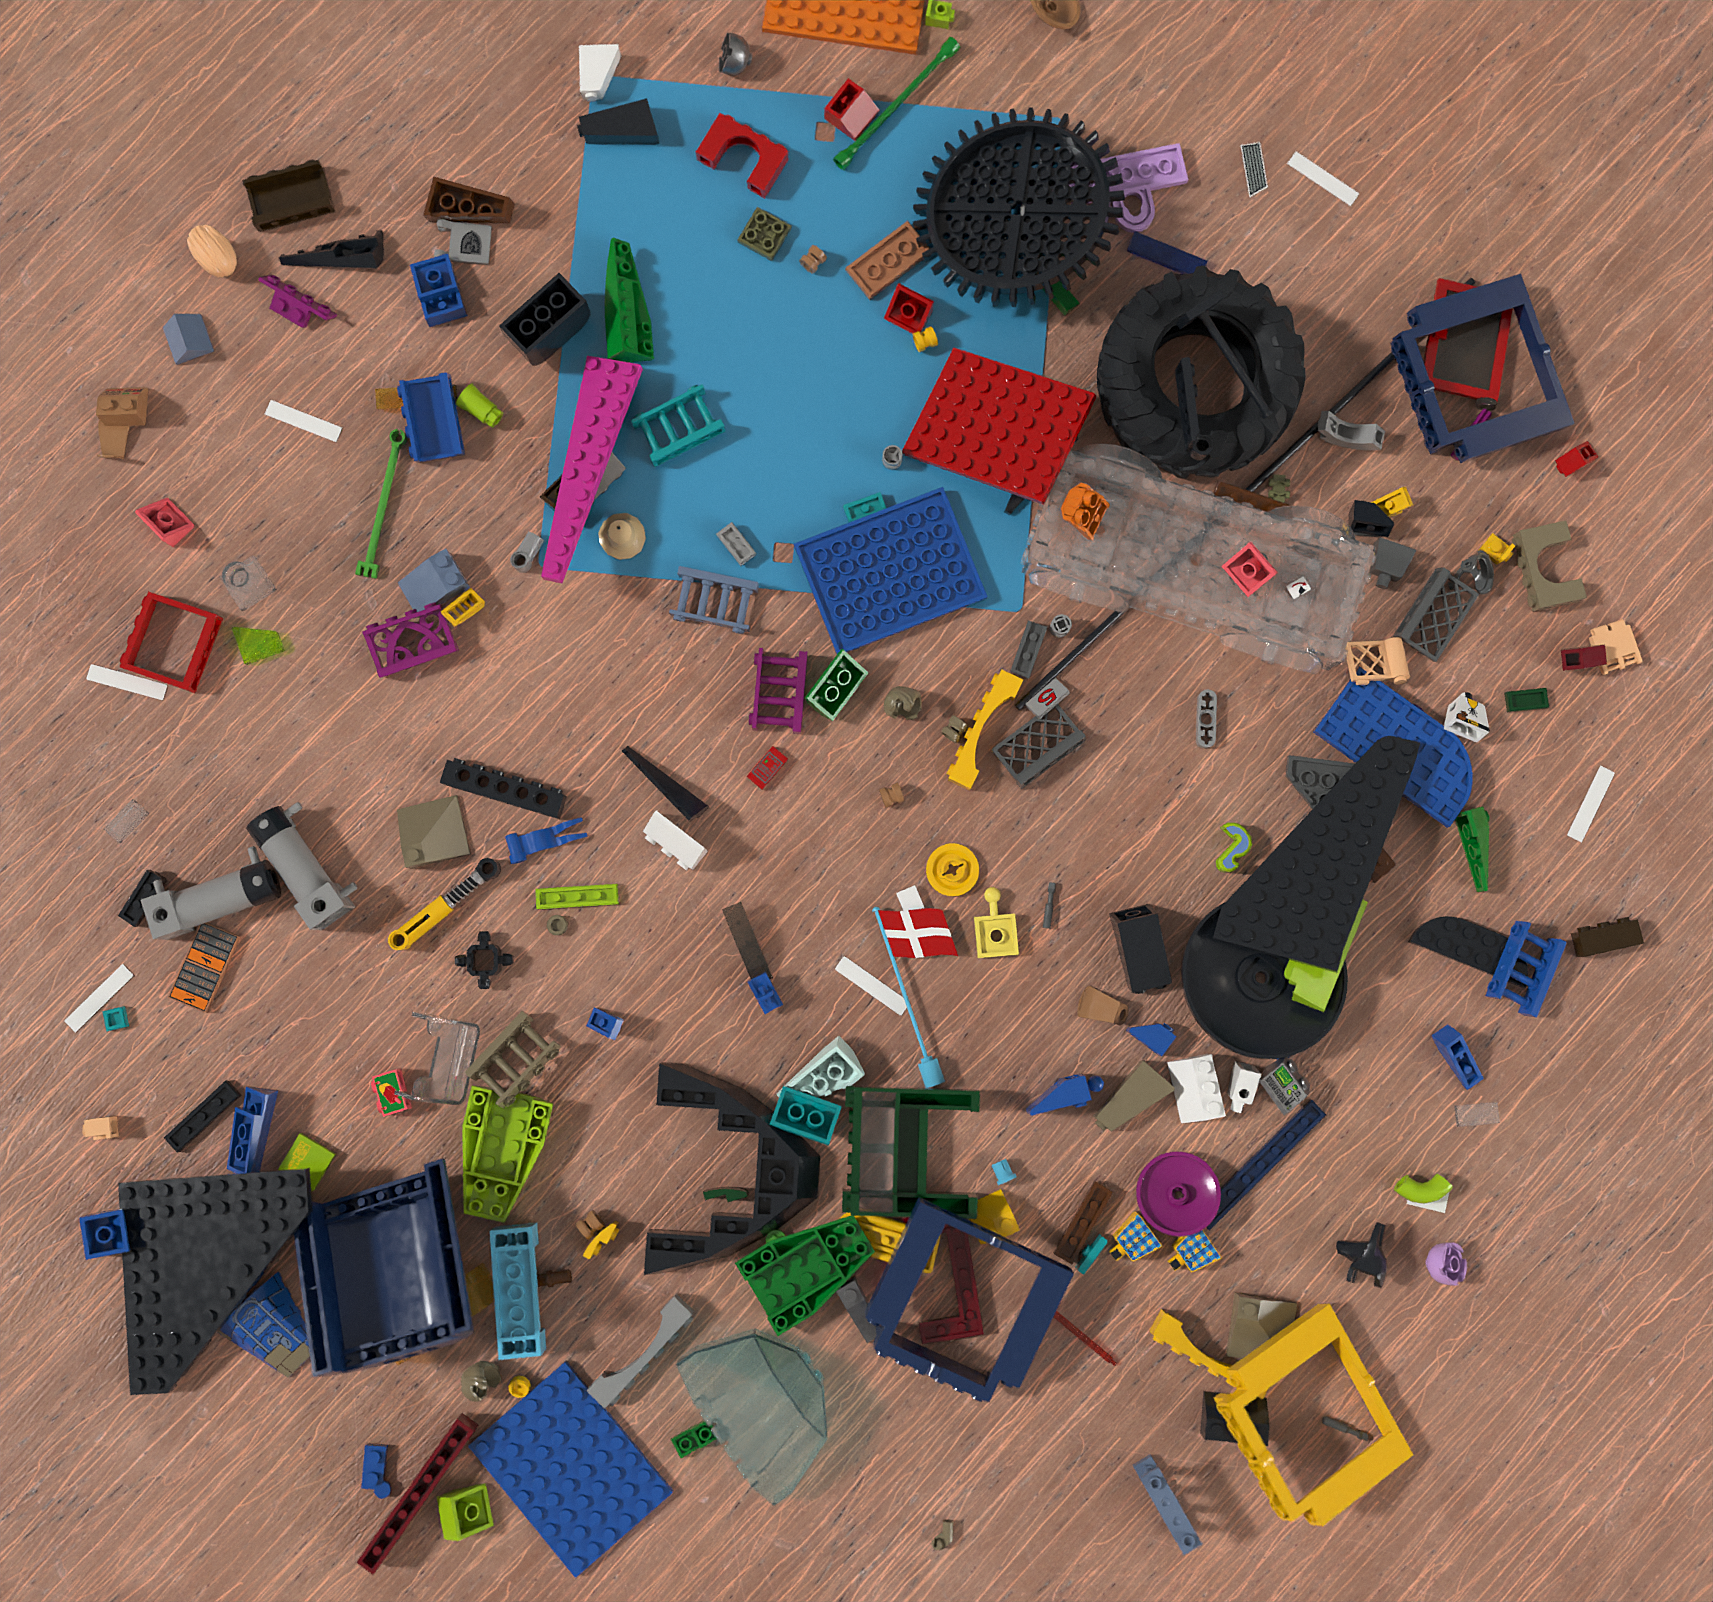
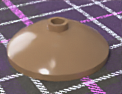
M1030 0L1038 17L1051 27L1069 29L1079 20L1080 5L1078 0Z

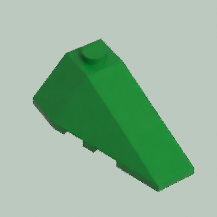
M1482 806L1460 812L1455 819L1477 892L1488 890L1489 814Z

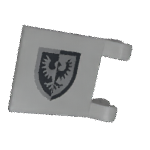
M444 219L437 220L438 230L441 232L451 231L449 252L436 249L434 257L448 254L451 262L489 265L492 226L451 222Z

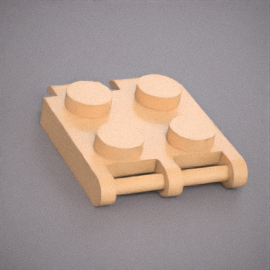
M1623 619L1609 623L1608 627L1603 625L1591 629L1592 637H1589L1591 646L1605 644L1607 665L1599 666L1602 675L1618 668L1620 670L1625 669L1627 665L1642 663V657L1630 625H1625ZM1634 658L1633 660L1624 662V660ZM1617 663V665H1614V666H1611V667H1608V668H1607L1608 665Z

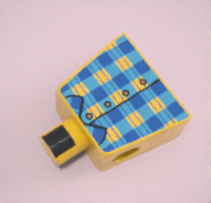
M1134 1211L1112 1235L1118 1244L1109 1252L1116 1261L1126 1254L1133 1262L1159 1249L1162 1245L1140 1215Z
M1202 1230L1191 1236L1179 1237L1171 1245L1177 1254L1169 1259L1168 1263L1174 1271L1185 1265L1190 1272H1194L1222 1257Z

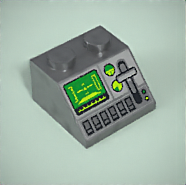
M1288 1057L1280 1058L1266 1066L1259 1081L1283 1115L1289 1113L1304 1100L1310 1091L1308 1080L1300 1075L1297 1071L1296 1063Z

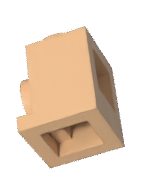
M117 1116L84 1120L82 1127L83 1135L85 1137L93 1136V1140L119 1137Z

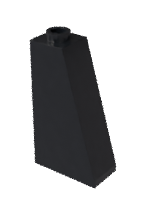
M647 98L579 116L580 125H577L580 137L585 138L586 144H659Z

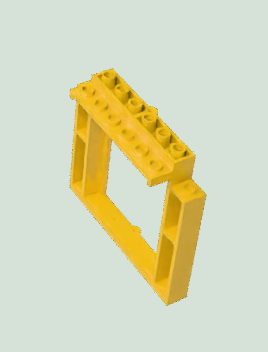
M1317 1304L1227 1369L1230 1376L1229 1380L1237 1390L1231 1394L1219 1393L1214 1397L1218 1411L1227 1421L1229 1431L1237 1439L1240 1451L1249 1461V1468L1258 1478L1260 1488L1269 1498L1271 1508L1281 1520L1293 1522L1304 1514L1305 1519L1311 1525L1323 1527L1413 1456L1411 1449L1375 1386V1380L1368 1374L1330 1304ZM1332 1343L1383 1436L1306 1496L1295 1502L1274 1463L1272 1454L1266 1449L1244 1406L1325 1346Z

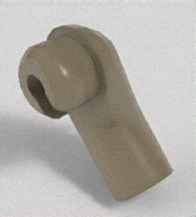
M943 1520V1531L931 1543L934 1550H943L953 1541V1520Z

